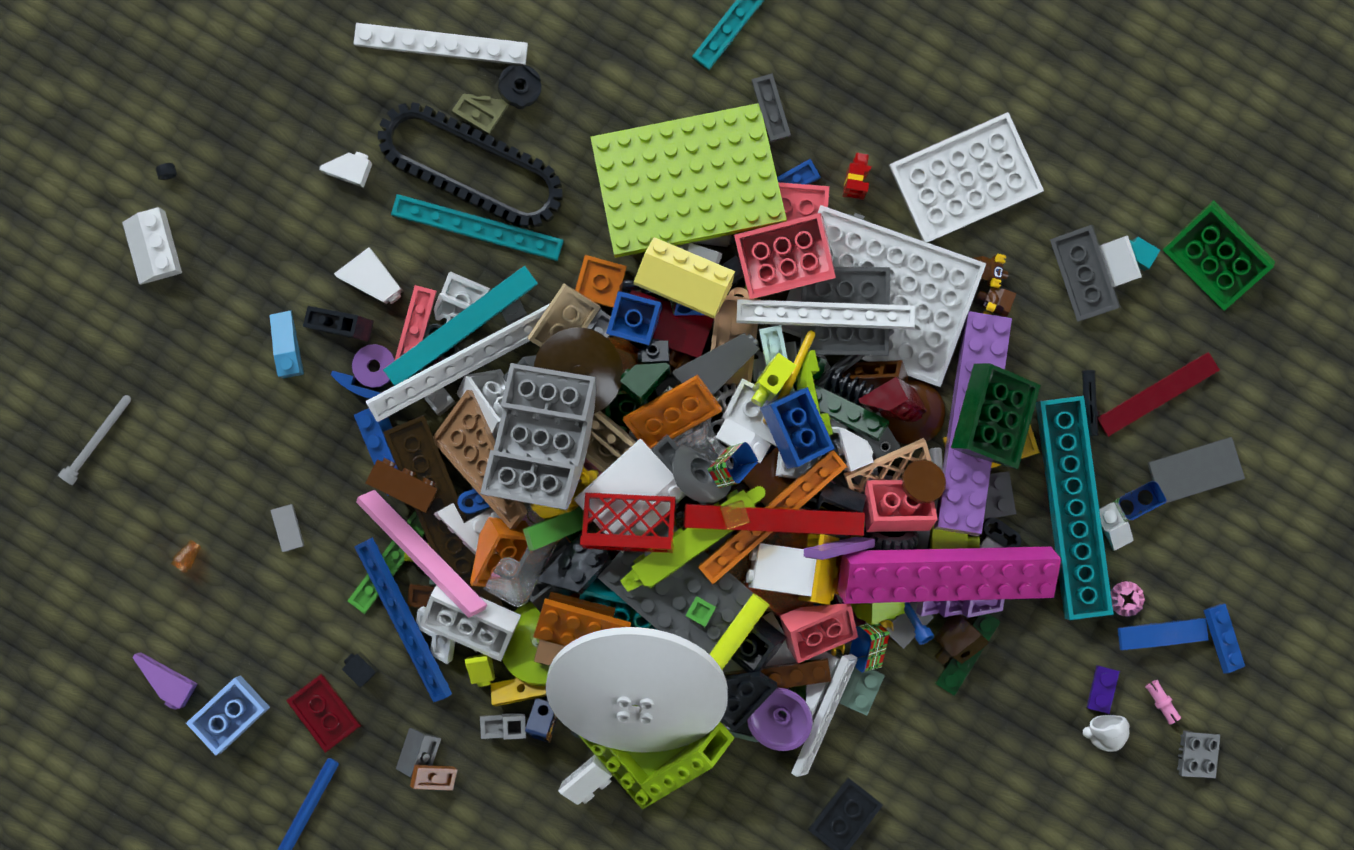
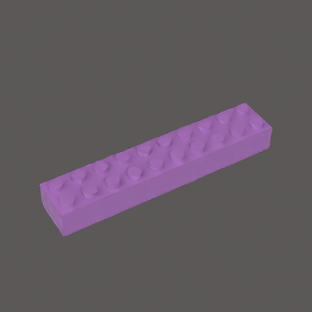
M969 311L965 319L942 469L946 479V486L943 494L938 499L936 510L938 520L934 524V529L973 536L982 534L992 462L951 448L973 365L991 363L1005 369L1012 318Z

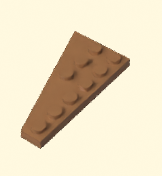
M466 390L433 437L437 447L480 494L490 450H494L496 441L473 391ZM480 494L510 529H516L528 513L523 502Z

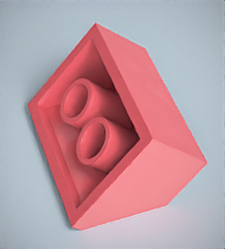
M867 480L865 487L866 500L863 508L866 532L929 531L938 520L935 503H917L910 499L903 491L902 480Z

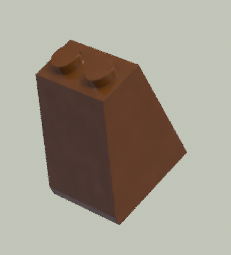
M776 447L763 458L761 463H757L740 483L731 485V490L728 493L730 494L736 489L738 492L744 489L747 493L751 489L761 486L765 488L766 494L755 507L764 508L796 479L776 476L779 452Z

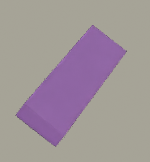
M852 537L804 548V557L824 560L875 547V539Z

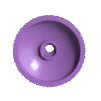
M777 688L747 719V723L752 735L761 744L773 750L788 751L801 746L807 740L812 730L813 718L809 706L802 697L791 690ZM780 711L786 712V715H782Z

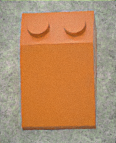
M488 517L479 534L470 581L472 586L510 587L529 552L523 529L529 527L526 520H522L516 529H510L501 518Z

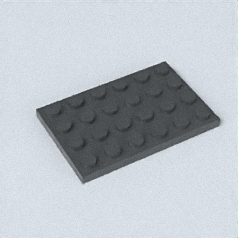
M662 522L653 531L659 537H668L669 528ZM620 551L610 565L598 576V579L657 630L687 639L705 650L708 654L711 653L719 639L753 594L752 591L729 572L725 573L714 584H711L697 567L709 556L705 551L652 588L642 585L627 592L620 580L632 570V566L635 565L633 561L642 554L648 556L652 552L624 551L622 553ZM696 596L716 607L705 627L685 617Z

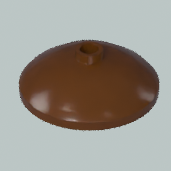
M908 380L907 384L916 389L927 412L922 414L923 417L915 422H905L881 415L889 420L888 427L895 439L906 445L922 438L926 442L931 440L940 431L945 419V406L940 394L925 382Z

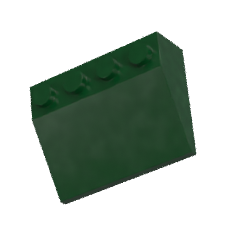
M991 363L974 364L951 448L976 458L1018 469L1041 385Z

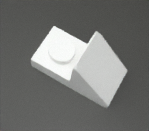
M1114 502L1099 509L1102 530L1113 551L1133 541L1130 525L1128 522H1124Z

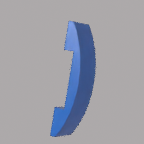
M336 371L331 373L337 382L355 394L368 399L380 394V392L355 386L356 377Z

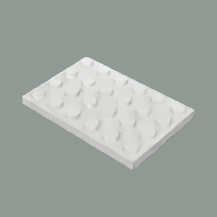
M1008 112L889 165L922 241L927 243L1044 191Z

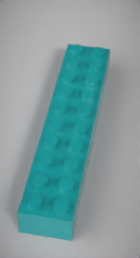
M1084 396L1036 402L1055 552L1061 558L1058 574L1064 618L1075 620L1114 615Z

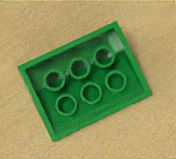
M1214 200L1163 249L1224 311L1267 274L1275 264V261Z

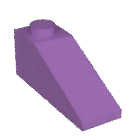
M141 652L134 654V661L158 696L166 701L164 704L175 710L185 707L197 683Z

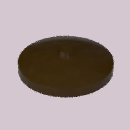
M582 327L564 329L549 337L540 347L533 366L596 377L594 414L607 407L615 398L620 389V380L623 374L621 358L612 342L601 333Z

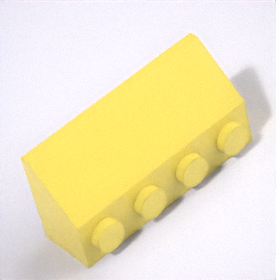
M654 237L644 254L633 284L711 318H715L731 289L735 271Z

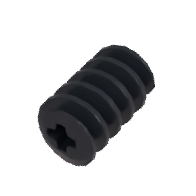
M835 369L832 370L826 380L824 389L829 392L832 391V393L865 408L866 406L861 404L858 399L873 391L875 385L872 384L867 389V381L864 380L859 385V377L851 381V373L843 377V369L838 373H835Z

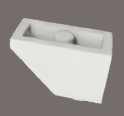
M356 152L355 155L347 153L321 165L319 170L326 175L364 188L372 163L368 160V156L363 153Z
M727 418L715 437L727 446L747 442L758 459L756 462L761 463L771 446L769 442Z

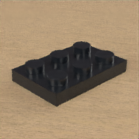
M847 777L810 825L808 831L833 850H849L882 808L883 804Z

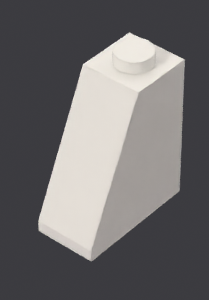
M367 248L334 273L340 280L385 304L396 302L401 297L400 293L403 292L402 288L370 248Z

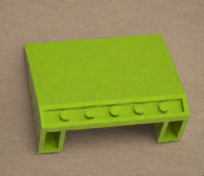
M721 722L706 736L691 744L658 752H631L613 749L579 736L642 810L713 768L734 740V736Z

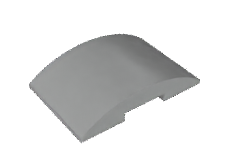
M510 363L501 402L503 412L494 450H490L480 492L481 495L562 510L568 509L580 479L590 440L596 398V377Z

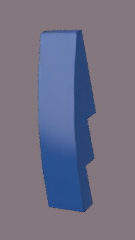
M1206 618L1122 627L1118 628L1120 650L1206 641L1208 640Z

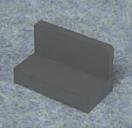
M409 728L396 769L412 778L414 765L432 766L441 738Z

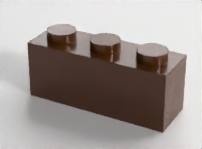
M386 458L383 461L377 459L365 484L427 513L439 490L434 487L436 483L425 477L421 481L415 478L416 473L406 468L400 471L394 468L396 463Z

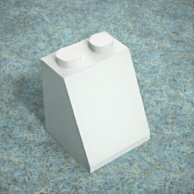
M760 543L749 553L751 568L748 569L746 574L748 588L798 596H811L816 559L805 558L804 549Z

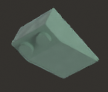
M836 653V656L842 658L843 655ZM854 667L839 703L867 716L885 675L874 669L860 672Z

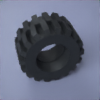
M864 527L863 537L875 539V547L861 551L915 550L918 546L919 534L917 531L866 532V527Z

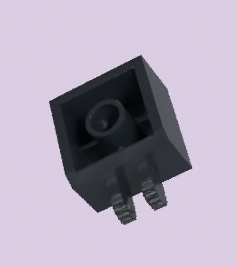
M829 482L807 501L801 509L863 512L866 495ZM825 534L828 536L840 538L839 540H844L851 537V535Z

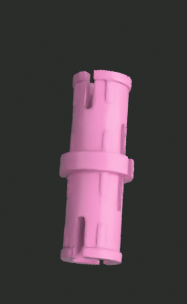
M1152 681L1154 687L1150 683L1146 685V689H1148L1156 702L1155 706L1157 709L1160 708L1168 724L1175 723L1174 719L1179 721L1181 716L1171 703V697L1166 695L1159 681Z

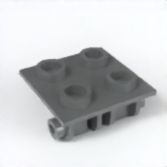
M1183 730V734H1180V745L1183 748L1179 747L1183 754H1178V757H1182V759L1179 758L1177 767L1179 775L1216 778L1220 734L1195 733Z

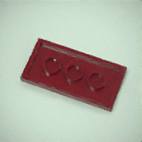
M631 290L630 294L658 301L662 304V310L652 339H658L659 341L668 340L669 350L693 358L702 356L714 318L707 315H673L670 302Z

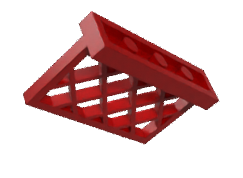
M585 493L580 546L583 549L673 553L676 497ZM590 499H600L605 505L594 513L590 509ZM604 499H611V500H610L608 503H606V501H605ZM616 500H623L627 507L617 515L610 505ZM638 501H645L650 506L642 515H639L633 509V506ZM661 502H670V511L662 517L655 507ZM608 508L615 517L604 525L598 516ZM631 509L638 518L627 526L620 517ZM653 510L660 520L650 528L643 518ZM596 518L603 528L597 533H588V524ZM617 520L626 528L619 535L613 534L608 529ZM639 521L648 528L642 536L635 535L631 531V528ZM664 522L669 528L668 537H659L653 530Z

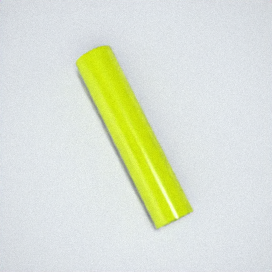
M754 593L709 654L722 670L769 607L765 600Z

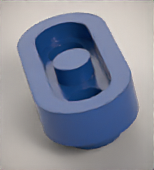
M475 489L462 493L458 498L459 509L465 514H473L491 508ZM469 499L473 501V506L471 507L465 505V502Z

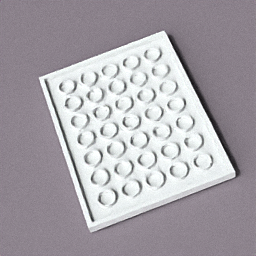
M820 205L818 213H821L823 216L833 266L890 267V305L915 306L914 330L893 329L894 333L889 337V356L865 355L862 359L868 362L902 360L908 376L941 387L986 263ZM802 287L790 289L786 301L801 302ZM781 325L782 331L801 338V325Z

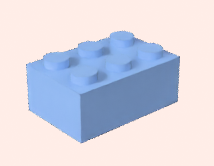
M240 675L229 682L186 724L215 755H218L270 707Z

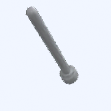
M123 396L72 465L61 470L58 474L61 479L71 485L78 479L77 475L79 474L78 470L131 402L130 396Z

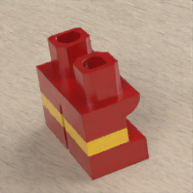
M856 153L853 163L849 164L846 171L843 197L864 200L868 192L869 183H865L863 180L868 176L872 167L867 166L868 154Z

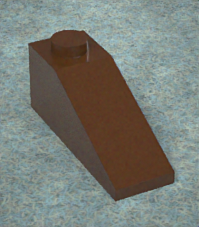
M902 360L857 362L843 373V377L851 373V381L859 377V385L864 380L867 381V389L872 384L875 385L874 389L895 377H898L905 383L908 382L909 378Z

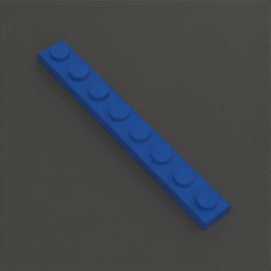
M373 537L354 546L433 703L452 695L449 685L443 677L439 665L435 661Z

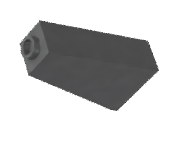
M743 333L679 367L671 375L679 384H682L698 374L712 395H714L759 350L756 346L758 341L751 334L746 335Z

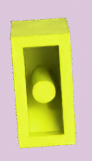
M481 654L469 656L465 659L471 684L477 683L478 687L491 685L490 681L495 679L492 658Z

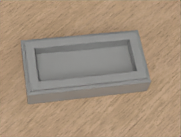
M293 504L271 510L282 552L305 546Z

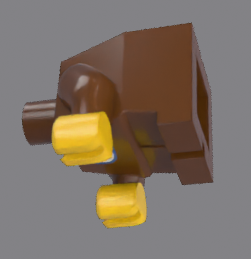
M997 254L992 259L984 256L973 257L975 260L986 263L980 279L981 282H987L988 287L1000 288L1001 285L999 283H1001V279L1006 280L1008 277V271L1003 270L1006 255Z
M990 288L988 293L980 290L977 299L984 301L982 307L986 308V311L983 314L992 315V313H996L1001 317H1007L1016 293L1006 289Z

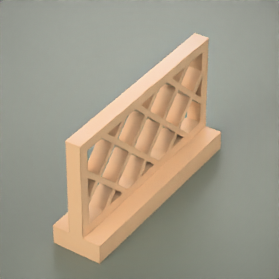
M922 438L873 460L874 462L844 473L848 489L859 493L861 491L865 492L864 486L869 478L888 480L884 477L888 470L891 469L896 471L891 480H898L901 473L903 474L905 471L904 468L909 460L913 462L924 459L931 461L926 440ZM922 447L919 458L912 457L914 450ZM898 457L903 458L899 467L891 465L894 459ZM875 467H883L879 476L871 474ZM858 475L863 476L859 485L852 483L851 478Z

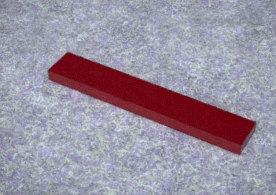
M1206 352L1097 417V421L1105 435L1109 437L1220 371L1211 354Z

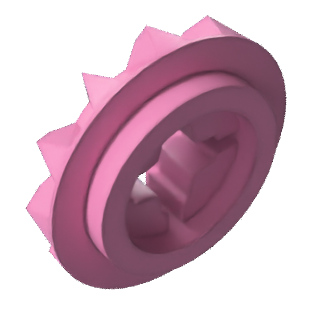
M1125 581L1118 583L1111 590L1112 607L1117 614L1128 617L1136 615L1143 609L1145 598L1143 590L1137 584ZM1131 593V600H1133L1134 604L1126 603L1124 605V599L1120 594L1129 595Z

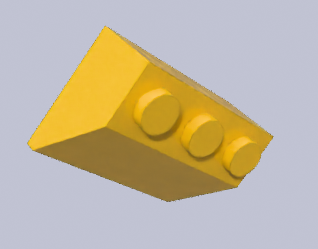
M808 534L806 548L839 541L840 538L824 534ZM838 556L824 560L816 559L811 596H799V601L830 605V601L833 600L835 594L833 580L837 577L838 566L836 565Z

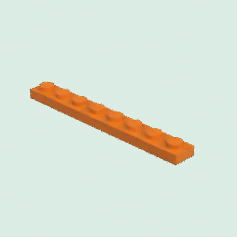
M834 450L827 452L764 508L800 509L841 473L847 465ZM738 530L697 567L709 582L714 584L772 532Z

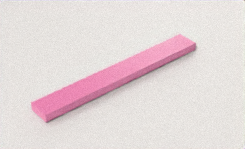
M375 490L357 498L356 503L468 618L486 609L487 604Z

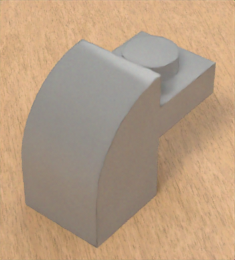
M511 713L480 716L481 739L503 738L505 740L526 738L524 714Z

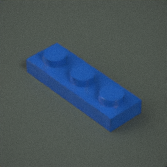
M1219 604L1203 610L1223 673H1230L1245 667L1226 604Z

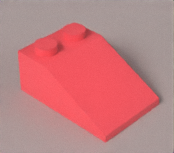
M850 604L799 607L780 616L783 632L787 637L785 639L787 648L798 664L858 638Z

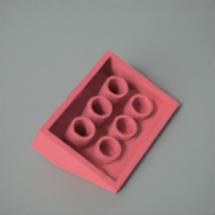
M821 213L734 235L750 300L836 278Z

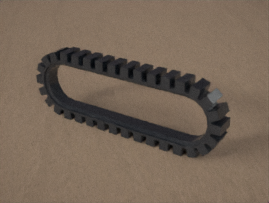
M412 102L411 110H409L406 103L398 105L399 114L393 108L387 112L391 121L382 118L379 125L386 131H378V140L381 143L379 147L385 158L393 166L397 163L396 167L400 171L406 173L409 166H411L408 172L411 176L418 179L421 172H423L421 176L423 182L430 185L433 178H435L433 185L436 188L443 190L445 184H448L445 189L448 194L455 196L459 189L460 191L457 195L459 199L467 202L471 195L472 197L469 201L471 205L479 208L481 202L484 201L482 206L484 211L491 214L493 208L496 207L494 212L496 217L504 219L507 212L509 214L506 220L509 223L516 225L518 218H520V226L524 228L530 227V220H533L535 228L543 226L541 217L550 222L554 218L550 210L559 212L561 203L556 200H563V190L557 188L562 185L558 176L553 177L556 173L549 165L542 171L545 165L542 160L536 158L533 165H531V155L523 152L521 159H519L520 151L513 146L506 153L508 149L506 143L499 140L497 146L494 147L496 140L488 134L483 142L484 134L481 131L474 129L472 135H470L472 129L462 123L458 130L460 125L458 120L450 117L446 124L448 119L446 114L438 111L436 117L433 118L436 113L434 109L426 105L422 112L420 103ZM408 119H418L539 176L548 185V200L543 208L536 212L526 213L510 207L402 155L394 147V131L400 123Z

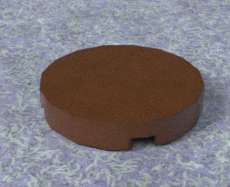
M917 460L909 464L903 472L902 487L906 495L913 501L928 504L941 497L945 490L946 479L940 467L932 461Z

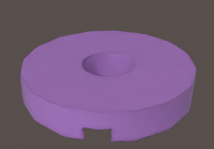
M377 344L367 345L355 354L352 362L353 373L356 379L365 386L371 388L382 387L390 382L383 369L394 362L395 358L383 346ZM373 360H377L380 363V368L377 372L369 370V363Z

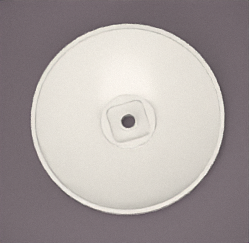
M621 627L604 629L584 635L565 646L556 655L549 667L546 695L549 705L557 718L579 736L613 749L631 752H658L691 744L711 732L718 725L726 711L728 686L722 669L713 657L687 639L655 629Z

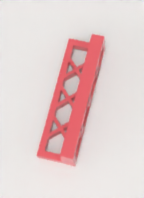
M417 285L414 286L395 360L424 340L437 293L436 290Z

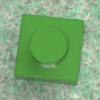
M696 596L685 617L705 627L716 607Z

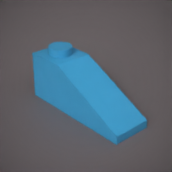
M292 311L271 314L273 355L278 377L284 379L303 375L304 370Z

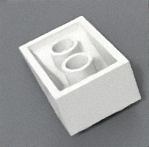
M594 754L562 781L558 791L577 805L581 802L586 804L595 796L593 792L596 789L600 788L602 790L612 782L610 780L612 774Z

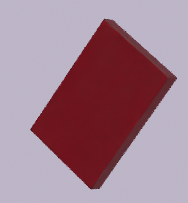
M323 673L286 700L325 753L361 726Z

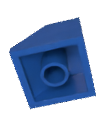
M618 291L606 334L650 345L662 310L661 302Z

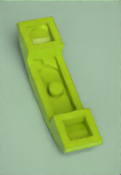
M810 350L797 375V390L808 387L820 414L813 375L819 371L815 350ZM820 414L829 436L833 435L829 414Z

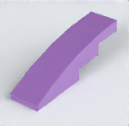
M1005 599L918 602L916 613L920 616L940 613L943 617L963 614L969 618L1003 611Z

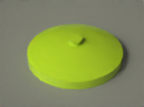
M528 602L514 611L520 614L521 617L502 660L511 674L520 681L533 686H546L550 666L534 662L538 643L541 640L533 637L540 612L532 602Z

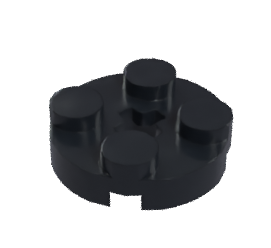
M511 65L500 75L498 92L507 104L517 109H524L534 104L540 96V76L530 66ZM515 83H524V90L516 89Z

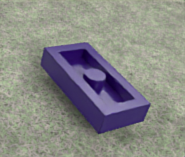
M1096 665L1086 708L1110 714L1120 671Z

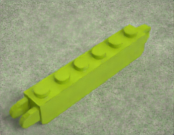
M757 486L747 493L744 489L740 492L736 489L726 496V502L721 505L717 502L714 505L755 507L765 497L766 491L761 486ZM680 528L674 532L673 553L652 552L648 556H645V554L640 555L633 561L635 565L632 566V570L620 581L627 592L642 585L652 588L734 530L687 528L683 531Z

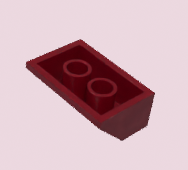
M898 377L893 378L858 399L861 404L876 413L879 412L883 416L905 422L918 421L923 417L922 414L927 412L916 389Z

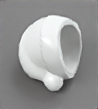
M1097 716L1090 721L1089 727L1083 729V736L1090 739L1097 748L1114 752L1125 745L1129 738L1130 725L1127 719L1122 716Z

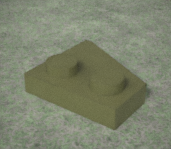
M463 94L453 108L452 114L484 134L490 135L509 104L502 99H492L491 96L477 97L472 94Z

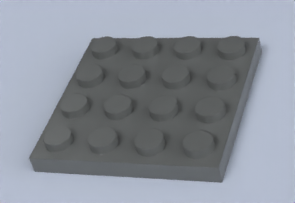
M834 267L836 278L802 286L801 302L890 305V267ZM801 326V345L808 331L812 330L815 332V338L809 351L815 350L816 355L889 356V329Z

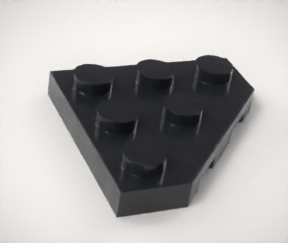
M760 671L725 675L728 686V701L726 711L720 722L734 731H737L778 688L776 681Z

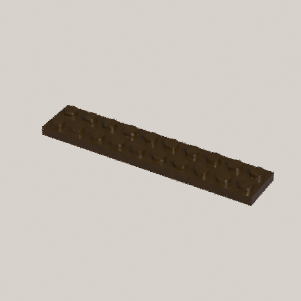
M420 416L384 431V436L398 470L403 471L406 468L416 473L415 478L421 481L425 477L435 482L434 487L439 489L427 513L414 507L430 547L479 597L504 607L496 587L472 586L470 584L475 554L462 543L463 541L455 533H452L447 528L448 526L442 520H439L434 515L437 511L454 503L463 522L468 521L465 513L459 509V497L425 416Z

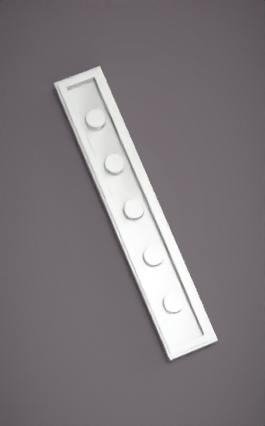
M852 654L842 656L813 722L811 733L805 741L791 772L796 777L808 774L858 660Z

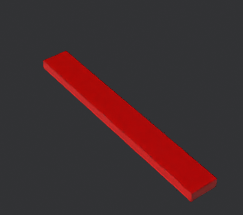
M685 504L684 527L864 536L865 513Z

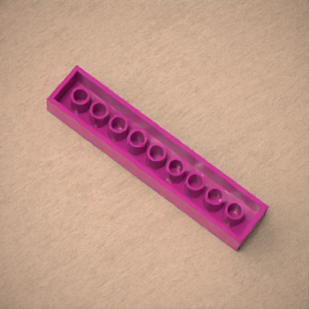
M1052 547L857 551L842 555L837 592L845 604L1054 598L1061 558Z

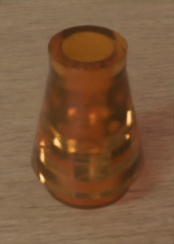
M190 539L173 557L174 560L171 564L186 573L188 569L191 570L201 546Z

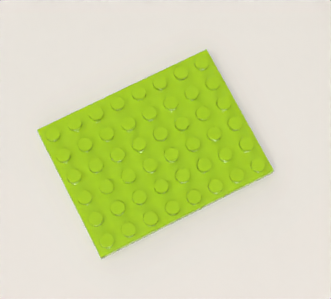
M758 103L591 136L615 258L646 252L654 237L677 246L787 222L765 123Z

